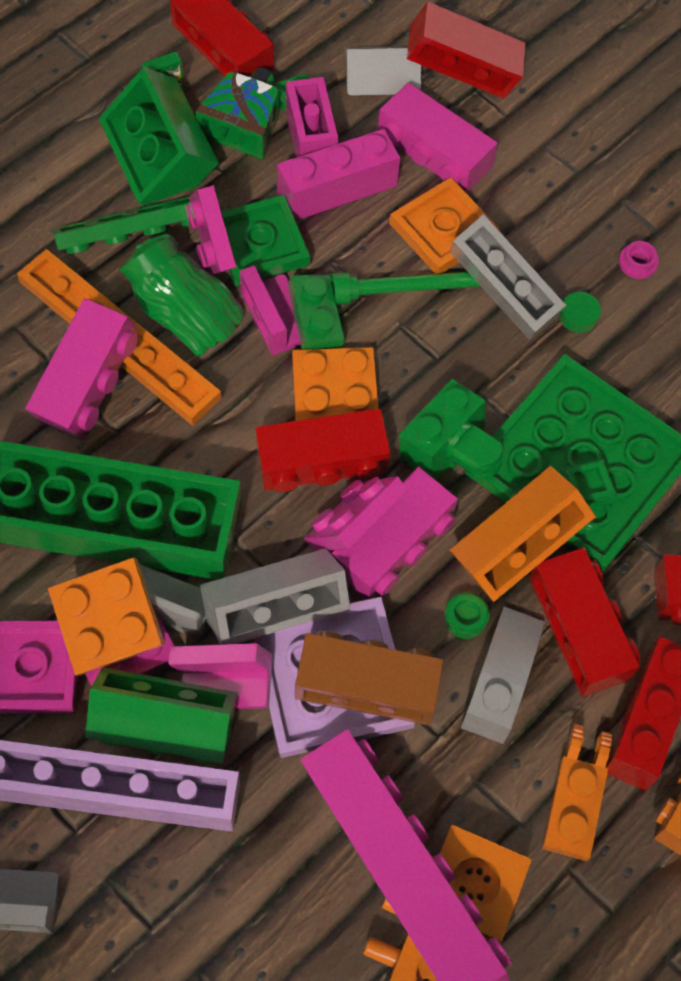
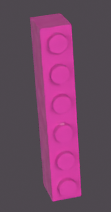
M346 729L301 758L300 761L437 981H510L505 968L510 966L512 962L495 937L487 942L476 925L484 921L467 894L458 899L449 885L456 877L440 853L432 858L423 843L430 839L414 813L406 818L397 804L403 801L404 798L389 775L382 780L379 778L372 767L379 763V760L365 738L356 742L349 730Z

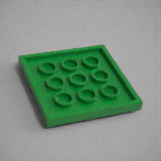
M564 354L492 436L503 445L502 465L498 473L487 479H479L465 470L466 475L506 503L549 466H552L561 474L563 468L603 459L618 497L615 503L590 508L596 517L563 544L571 552L585 547L590 560H595L598 563L603 574L681 476V434Z

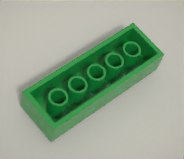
M0 441V543L115 563L136 558L139 564L151 569L216 580L226 577L242 504L240 481Z

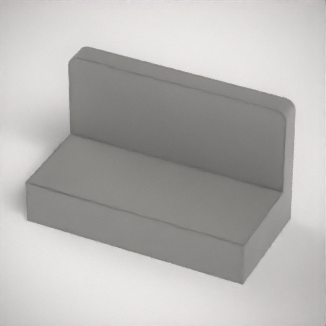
M408 46L344 47L345 63L347 64V93L349 95H395L407 83L421 91V65L406 59Z
M139 564L157 619L161 618L165 626L200 639L207 624L201 588Z
M0 869V930L52 934L60 882L59 875L55 872Z

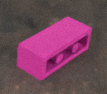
M407 83L379 110L378 131L385 129L393 146L409 155L416 164L425 166L438 175L442 181L451 177L465 193L493 167L498 143L410 83Z
M385 129L372 132L278 163L277 193L279 196L285 195L296 221L396 187L400 156Z
M84 298L25 409L39 421L82 440L86 431L91 430L99 416L98 408L103 398L114 389L118 380V370L123 360L133 353L137 344L138 329L127 316Z
M420 467L403 481L409 490L349 550H334L331 553L345 570L347 585L364 600L373 599L378 593L381 596H385L399 580L397 573L407 563L411 567L418 563L428 550L426 544L434 535L442 537L456 521L454 511L458 499Z

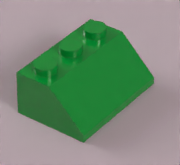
M143 66L99 117L103 130L139 205L145 206L195 189L219 164L177 79Z

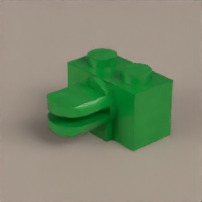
M452 379L399 434L400 461L413 471L420 467L434 480H437L448 467L454 470L458 465L479 479H487L494 476L502 465L503 445L500 441L483 431L485 429L486 400Z

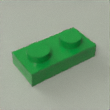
M291 275L288 289L301 349L341 348L344 343V336L330 276Z

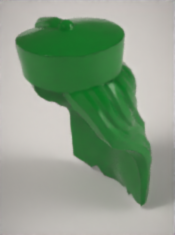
M169 234L151 238L143 244H138L135 248L136 251L118 270L132 284L134 295L142 311L147 316L162 324L179 337L197 357L204 355L207 347H215L216 342L223 343L235 332V325L240 324L245 315L244 308L224 283L202 269L189 254L177 249L180 244L175 238Z

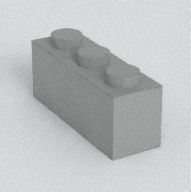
M484 214L453 240L450 253L529 340L556 318L566 306Z
M326 548L200 585L207 624L221 645L241 643L350 609L345 570Z

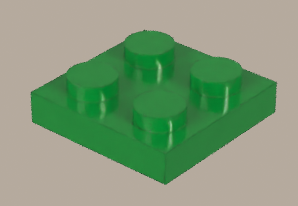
M285 195L221 212L236 264L235 268L229 270L234 286L240 285L239 271L255 266L261 279L310 266V255Z

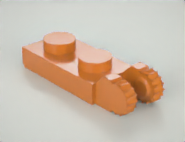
M574 723L569 735L565 756L560 760L541 849L587 862L591 858L608 768H605L610 753L612 734L601 731L595 743L593 764L577 760L585 737L584 726Z

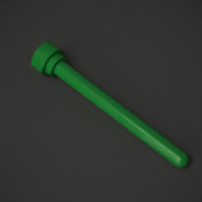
M348 272L331 273V285L336 305L350 304L351 300L358 299V295L481 287L468 272L357 279L356 275L349 276Z

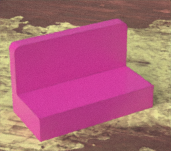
M255 266L239 271L241 295L271 355L273 356L300 346L287 277L284 274H279L262 281Z
M257 643L170 647L169 665L182 672V682L238 692L235 709H264L269 706L272 654Z

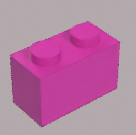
M324 77L286 82V116L296 157L338 144V134Z

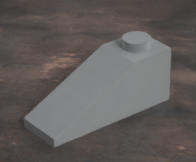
M503 607L462 722V729L504 744L513 726L545 621Z

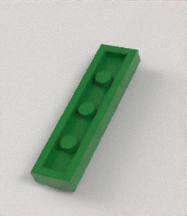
M189 197L53 228L52 231L57 249H66L68 254L88 250L90 248L89 243L105 240V244H116L128 240V234L143 230L144 235L158 234L167 230V224L180 221L182 226H190L185 206L189 205L190 200Z

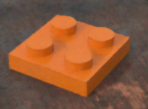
M451 177L391 213L389 224L435 274H442L459 263L450 253L453 240L483 214L500 230Z
M373 347L292 350L295 421L378 409Z
M136 558L127 559L48 588L75 676L86 674L165 645L143 574Z

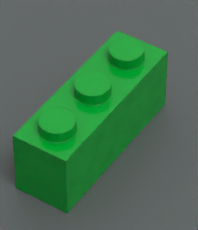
M102 667L90 688L85 738L100 740L102 743L110 746L127 745L143 748L153 754L169 753L191 757L193 760L201 763H223L231 741L238 692Z

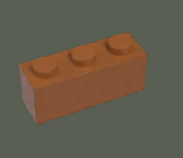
M319 631L316 635L306 633L295 682L294 699L430 725L435 712L443 659L434 658L431 652L423 649L412 648L406 652L388 649L387 644L376 640H363L361 643L343 640L341 635L330 631Z

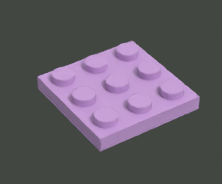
M381 597L350 603V609L253 639L254 643H257L272 654L268 708L280 758L314 751L346 729L349 730L355 741H359L363 738L368 739L414 728V722L294 699L295 682L306 633L316 635L319 631H330L341 635L343 640L361 643L363 640H376L387 644L388 649L395 650Z

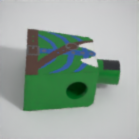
M256 68L251 77L231 72L223 78L196 110L197 121L206 139L259 159H264L279 113V90L272 86L274 76L271 72L264 68Z

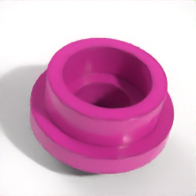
M635 241L626 246L619 257L621 270L634 279L651 277L659 265L656 249L645 241Z

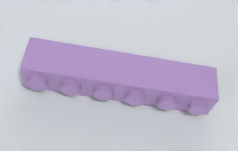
M0 740V801L233 832L240 791V778L237 771Z

